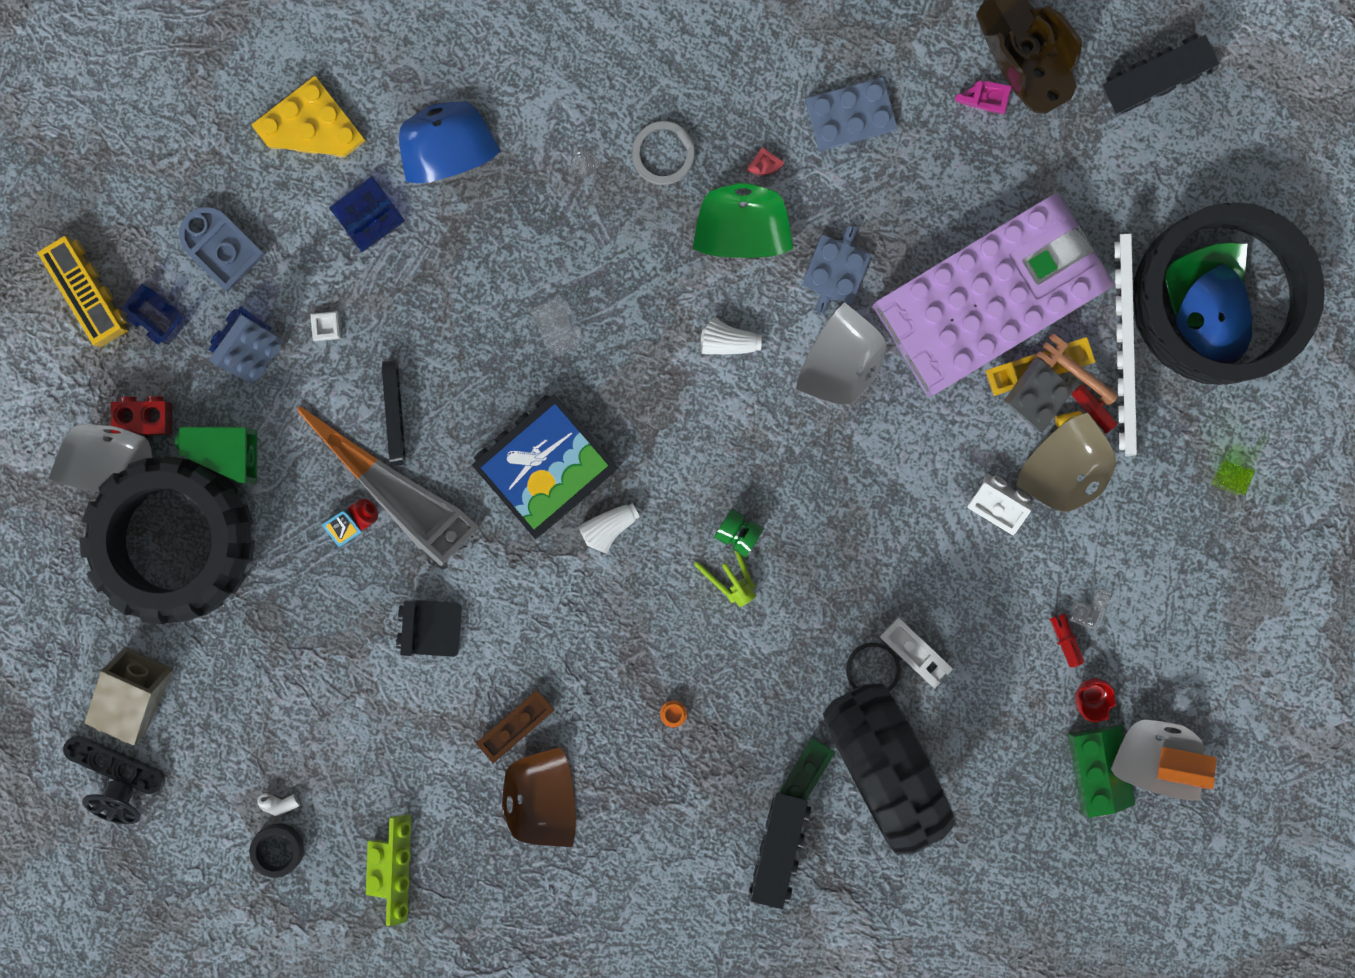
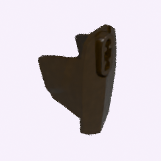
M984 0L976 17L999 69L1015 94L1031 111L1041 114H1047L1070 101L1077 87L1073 69L1078 64L1082 40L1062 13L1052 9L1049 5L1033 8L1028 0ZM1039 71L1042 74V77H1035L1033 72ZM1048 92L1056 97L1055 101L1049 100L1047 97Z

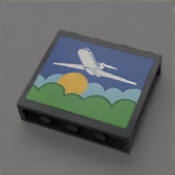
M554 394L551 397L548 395L542 397L535 404L537 407L535 411L530 415L527 412L521 415L514 422L517 426L510 432L504 430L494 439L496 444L489 450L485 447L474 456L476 461L472 464L473 468L535 539L543 535L618 470V467Z

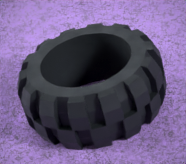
M164 456L162 458H145L130 463L127 469L120 473H113L98 487L100 494L95 501H89L82 521L87 523L85 537L79 538L81 558H87L91 571L87 572L86 575L97 592L103 591L109 598L110 606L126 616L133 615L139 617L142 622L155 624L181 623L211 613L221 607L223 601L228 596L237 592L246 578L244 571L248 561L253 560L255 540H251L250 525L254 523L248 505H243L237 495L239 490L226 476L219 475L215 471L189 459ZM168 489L179 491L198 504L208 520L212 540L210 555L201 573L191 583L175 591L162 589L145 580L132 565L126 546L128 524L137 507L150 494L153 495Z

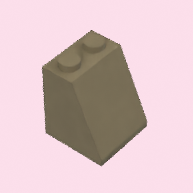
M124 647L100 671L84 724L134 746L146 733L172 675L173 668Z

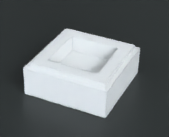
M338 311L310 314L313 341L341 339Z

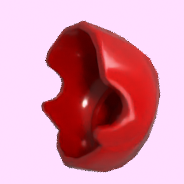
M1091 678L1081 683L1075 692V706L1087 721L1094 723L1109 719L1111 708L1116 706L1114 688L1106 680Z

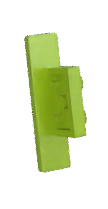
M410 814L390 817L389 841L376 839L367 841L366 895L387 899V926L406 923L408 919L409 861L411 856Z

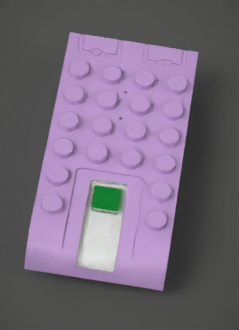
M1057 192L879 299L872 307L929 398L1107 291L1115 283L1060 193Z

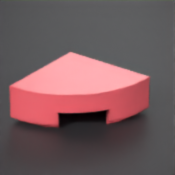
M762 147L747 168V171L755 175H769L778 171L785 162Z

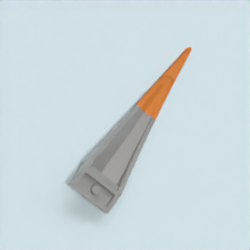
M298 406L299 414L420 550L423 549L440 566L477 531L479 526L459 508L398 473L342 436L306 409Z

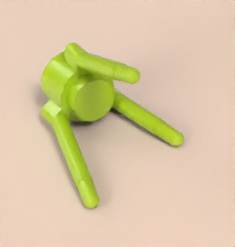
M736 551V558L745 581L743 579L738 581L726 563L722 564L723 569L733 583L730 587L732 592L699 562L694 563L701 573L727 596L731 603L736 602L739 607H742L757 596L753 590L756 586L751 580L744 559Z

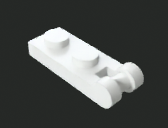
M897 618L880 636L889 647L934 689L940 684L939 680L953 670L900 618ZM934 662L937 667L930 674L926 668Z

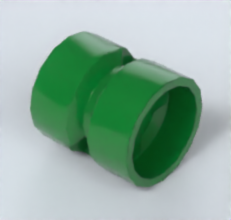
M732 508L720 525L714 538L725 545L731 543L733 550L746 558L764 528L752 520L746 522L745 516ZM739 530L745 534L743 538L737 536Z

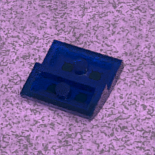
M373 176L329 206V209L361 252L405 222L402 215Z

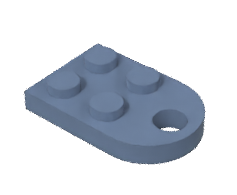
M210 207L195 209L181 223L179 239L184 251L226 292H229L265 255L231 219L217 209ZM198 218L203 219L204 229L199 233H194L191 229L192 222Z

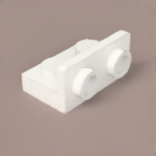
M987 473L982 485L968 503L967 508L1014 536L1031 512L1033 501L1024 491L1015 490L1008 486L1007 482L1001 477L992 476Z

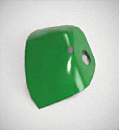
M736 183L710 191L701 204L692 249L711 256L730 258L772 257L793 250L788 214L782 197L776 191L749 183ZM740 188L750 189L752 193L748 195H739L735 193V190ZM739 202H747L748 205L742 208L739 206Z
M1214 244L1198 249L1172 262L1166 270V283L1176 316H1178L1181 305L1193 284L1204 274L1222 263L1235 271L1241 280L1245 282L1247 244ZM1193 312L1188 316L1187 323L1190 327H1202L1204 317L1198 312Z

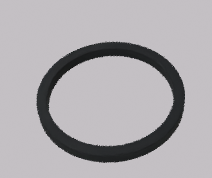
M872 642L857 647L849 656L846 665V674L851 686L854 689L858 688L853 682L850 673L851 662L855 655L867 647H880L892 655L896 664L895 679L887 688L890 692L896 686L901 672L900 662L896 654L889 647L881 643Z

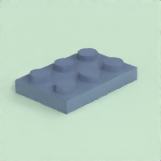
M883 77L805 98V104L819 152L895 132L898 129Z
M240 315L209 361L225 371L254 384L256 380L262 377L265 367L270 360L279 353L280 346L284 340L245 316Z

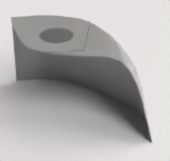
M844 302L827 321L811 348L797 379L796 390L835 404L849 405L854 403L879 373L887 346L884 337L869 321ZM875 366L873 375L866 381L869 370ZM859 368H864L862 374L858 376L857 370Z
M77 425L71 428L63 439L48 479L70 487L99 492L98 487L113 473L122 472L127 469L130 463L145 458H152L150 443L146 437L119 427ZM105 429H111V430L119 431V432H121V433H118V434L109 433V432H105L104 430H105ZM103 436L111 437L113 439L110 442H107L103 440Z
M1144 719L1132 725L1126 733L1111 770L1113 774L1122 781L1157 794L1183 800L1200 801L1202 788L1156 778L1161 749L1163 747L1204 755L1202 740L1193 731L1180 724ZM1173 727L1180 729L1182 732L1171 733L1164 728ZM1160 735L1163 736L1164 739L1159 741L1156 740L1155 736Z

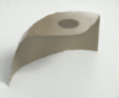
M1084 413L1063 423L1033 452L1019 472L1016 486L1054 510L1070 512L1093 501L1103 493L1115 470L1116 457L1103 432L1089 413ZM1083 474L1086 476L1083 481H1077L1079 475ZM1098 481V489L1094 493L1086 495L1087 487L1091 483Z

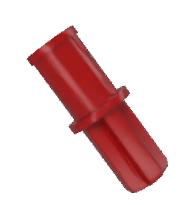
M1084 385L1078 386L1071 393L1072 397L1089 413L1105 434L1118 424L1102 406L1104 403L1102 401L1099 402Z
M1066 613L1059 615L1062 626H1060L1056 616L1050 618L1049 621L1058 638L1057 645L1061 646L1069 667L1074 668L1082 665L1084 659L1076 641L1078 637L1073 634Z

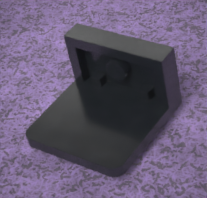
M405 600L404 605L399 606L398 621L402 622V633L398 632L396 648L400 649V656H413L414 654L457 656L460 644L461 604L455 602Z

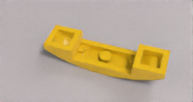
M1087 337L1067 343L1068 346L1063 353L1081 367L1095 363ZM1043 351L1047 356L1050 355L1047 351ZM1037 354L985 370L993 396L1011 391ZM1058 362L1053 367H1050L1058 375L1069 372Z

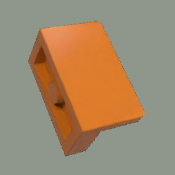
M1163 747L1161 749L1156 779L1212 790L1215 781L1214 775L1217 758Z

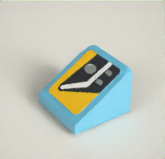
M348 510L341 511L322 524L338 547L343 546L362 533Z

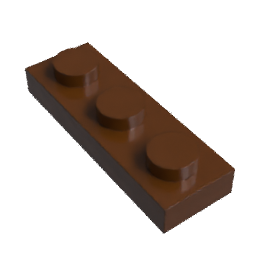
M537 689L475 744L494 764L548 717L555 708Z

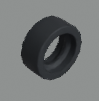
M281 823L269 825L258 832L249 848L250 861L255 870L263 876L270 878L284 877L291 873L302 861L304 854V844L300 834L291 826ZM271 835L284 836L292 845L293 853L291 859L283 866L275 867L269 865L261 855L262 844Z

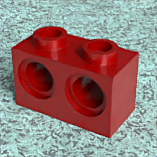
M147 396V401H137V397H120V402H111V426L119 427L138 435H173L172 403L164 401L163 396ZM157 408L160 411V419L153 423L150 414ZM131 409L133 419L126 423L123 415L126 410ZM111 430V433H115V434L121 433V432L116 431V430Z

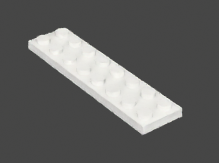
M1120 234V242H1115V262H1121V269H1115L1116 289H1121V296H1116V316L1122 315V324H1117V343L1122 342L1123 351H1117L1118 369H1123V378H1118V396H1124V406H1119V423H1124L1125 433H1119L1120 450H1125V456H1136L1131 234Z

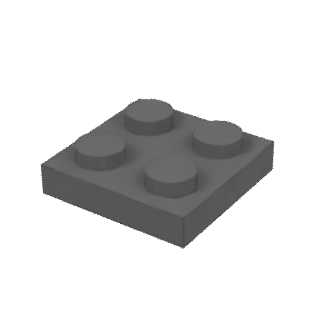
M1035 357L1004 402L1035 430L1043 433L1074 389L1044 361Z

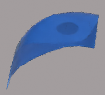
M466 101L431 105L404 121L400 127L399 146L406 182L427 183L451 177L481 166L500 152L483 117L472 104ZM437 108L443 109L442 112L436 115H427V113L431 110ZM437 120L442 121L441 125L434 126L432 124L434 121Z
M1223 263L1204 274L1193 284L1181 305L1176 321L1180 332L1186 340L1206 358L1219 362L1237 363L1247 351L1252 338V314L1246 286L1238 274ZM1193 312H1198L1204 317V324L1200 329H1192L1187 323L1188 316ZM1220 312L1223 313L1225 316V319L1222 322H1220L1218 318V314Z

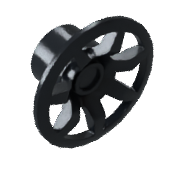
M109 781L103 795L90 794L86 795L82 800L83 806L90 813L109 822L135 824L141 819L140 812L129 804L134 792L133 788L119 781ZM104 810L108 811L107 816L101 814V812ZM115 813L118 814L119 819L113 818Z

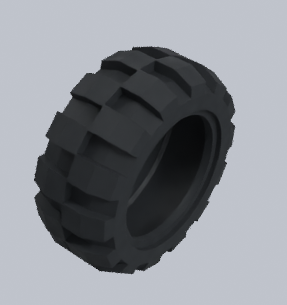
M882 683L864 684L834 699L823 712L826 726L889 847L896 855L915 854L944 839L956 825L951 805L926 753L892 694Z

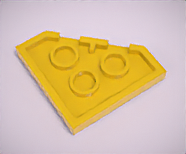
M316 76L312 77L251 124L265 144L272 149H288L297 152L320 153L345 158L366 142Z

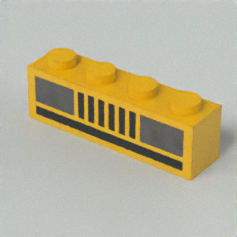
M63 236L37 252L92 345L103 347L128 332L125 323H127L126 317L120 309H115L113 306L111 292L105 285L101 286L97 279L99 273L91 262L87 263L83 256L86 252L77 239L73 240Z

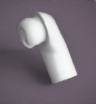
M264 793L257 800L261 810L274 816H281L300 806V802L295 794L282 800Z

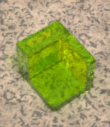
M1221 460L1211 485L1234 495H1246L1255 470L1252 468H1242L1226 460Z

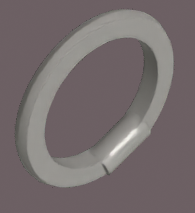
M671 121L653 122L645 126L637 134L633 142V164L638 173L647 181L659 185L673 184L684 178L691 170L695 160L694 145L696 143L687 129ZM658 130L675 132L687 149L685 163L681 169L669 176H657L650 173L643 166L640 158V149L643 141L648 135Z

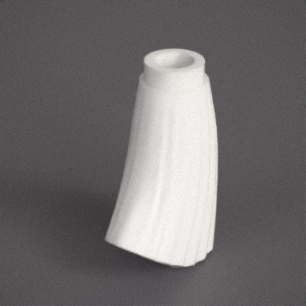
M716 316L702 330V354H743L755 352L756 350L761 351V334L733 328L720 321Z
M632 503L602 513L580 524L578 528L587 546L608 554L615 538L640 517Z

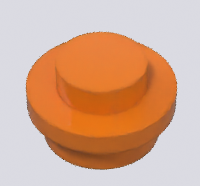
M671 700L662 706L660 718L668 727H679L687 718V710L681 702Z

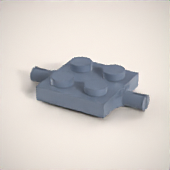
M847 226L842 240H834L825 235H820L801 283V286L813 290L820 296L814 309L816 313L819 312V314L825 315L829 301L845 302L849 306L854 301L871 254L861 251L852 245L858 231L856 228L852 229V226Z

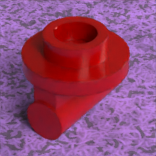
M360 499L348 507L361 531L370 527L378 519L376 506L367 499Z

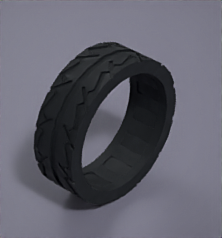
M1236 202L1204 207L1168 227L1151 243L1143 255L1133 281V312L1136 326L1145 344L1147 343L1148 349L1161 364L1176 374L1180 373L1184 378L1202 384L1228 385L1265 377L1285 367L1305 349L1318 327L1324 309L1325 294L1321 263L1312 245H1309L1308 239L1296 225L1278 213L1275 215V212L1251 203ZM1220 227L1236 229L1252 235L1272 251L1285 271L1290 295V307L1286 323L1278 339L1271 347L1255 360L1246 364L1218 363L1200 356L1184 344L1176 335L1167 319L1163 304V279L1166 266L1175 249L1182 241L1198 230Z

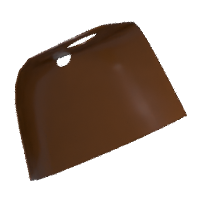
M561 747L521 758L512 763L505 772L502 810L513 838L520 842L543 846L573 847L576 831L575 799L570 766ZM518 795L523 796L521 804L518 803ZM508 796L512 799L511 813L507 810Z

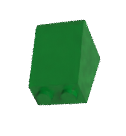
M179 427V433L175 437V446L179 450V455L239 483L257 484L258 430L246 427Z

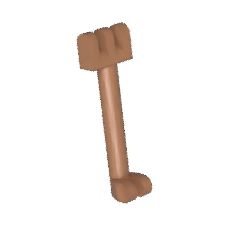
M1052 333L1049 339L1056 344L1055 348L1045 342L1042 348L1050 353V355L1047 356L1039 351L1036 357L1044 361L1049 367H1053L1056 362L1060 363L1099 394L1097 398L1099 402L1102 401L1104 405L1112 404L1118 397L1117 392L1110 386L1103 384L1063 353L1068 344Z

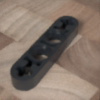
M397 360L382 361L389 461L391 466L405 465L406 452L399 367Z
M84 736L72 737L63 746V753L70 761L115 781L125 783L145 794H154L161 790L165 784V776L159 769ZM79 742L81 743L80 749L84 751H90L91 747L94 749L91 751L89 756L88 754L83 752H80L75 755V749L72 748V745H75ZM98 752H104L108 756L109 761L105 767L97 765L95 761ZM123 763H129L133 767V775L130 778L123 777L120 773V766ZM139 774L146 778L154 775V781L157 782V785L148 787L149 782L141 778L135 782V779H137Z

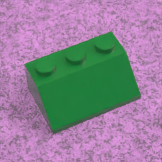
M1122 725L1068 733L1081 813L1087 818L1115 814L1136 805L1132 784L1122 781L1111 770L1124 739Z

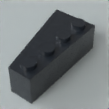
M1194 34L1182 41L1183 45L1174 50L1172 46L1167 47L1156 54L1158 58L1150 62L1143 59L1131 66L1132 70L1123 75L1119 71L1106 78L1107 83L1103 84V90L1115 116L1117 117L1148 103L1154 96L1160 97L1170 93L1177 88L1176 85L1178 84L1187 85L1201 77L1205 71L1207 75L1216 72L1219 62L1206 34L1201 37L1198 34Z
M774 791L765 826L767 832L766 835H763L760 845L759 856L761 858L755 864L753 872L754 887H750L748 892L750 902L782 910L784 903L789 904L792 895V888L788 887L791 876H796L799 861L795 860L797 849H802L805 833H801L803 822L808 823L811 813V806H807L808 800Z

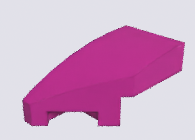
M980 80L969 90L956 95L955 101L970 107L1005 115L1012 88L1008 85L988 81L982 82Z

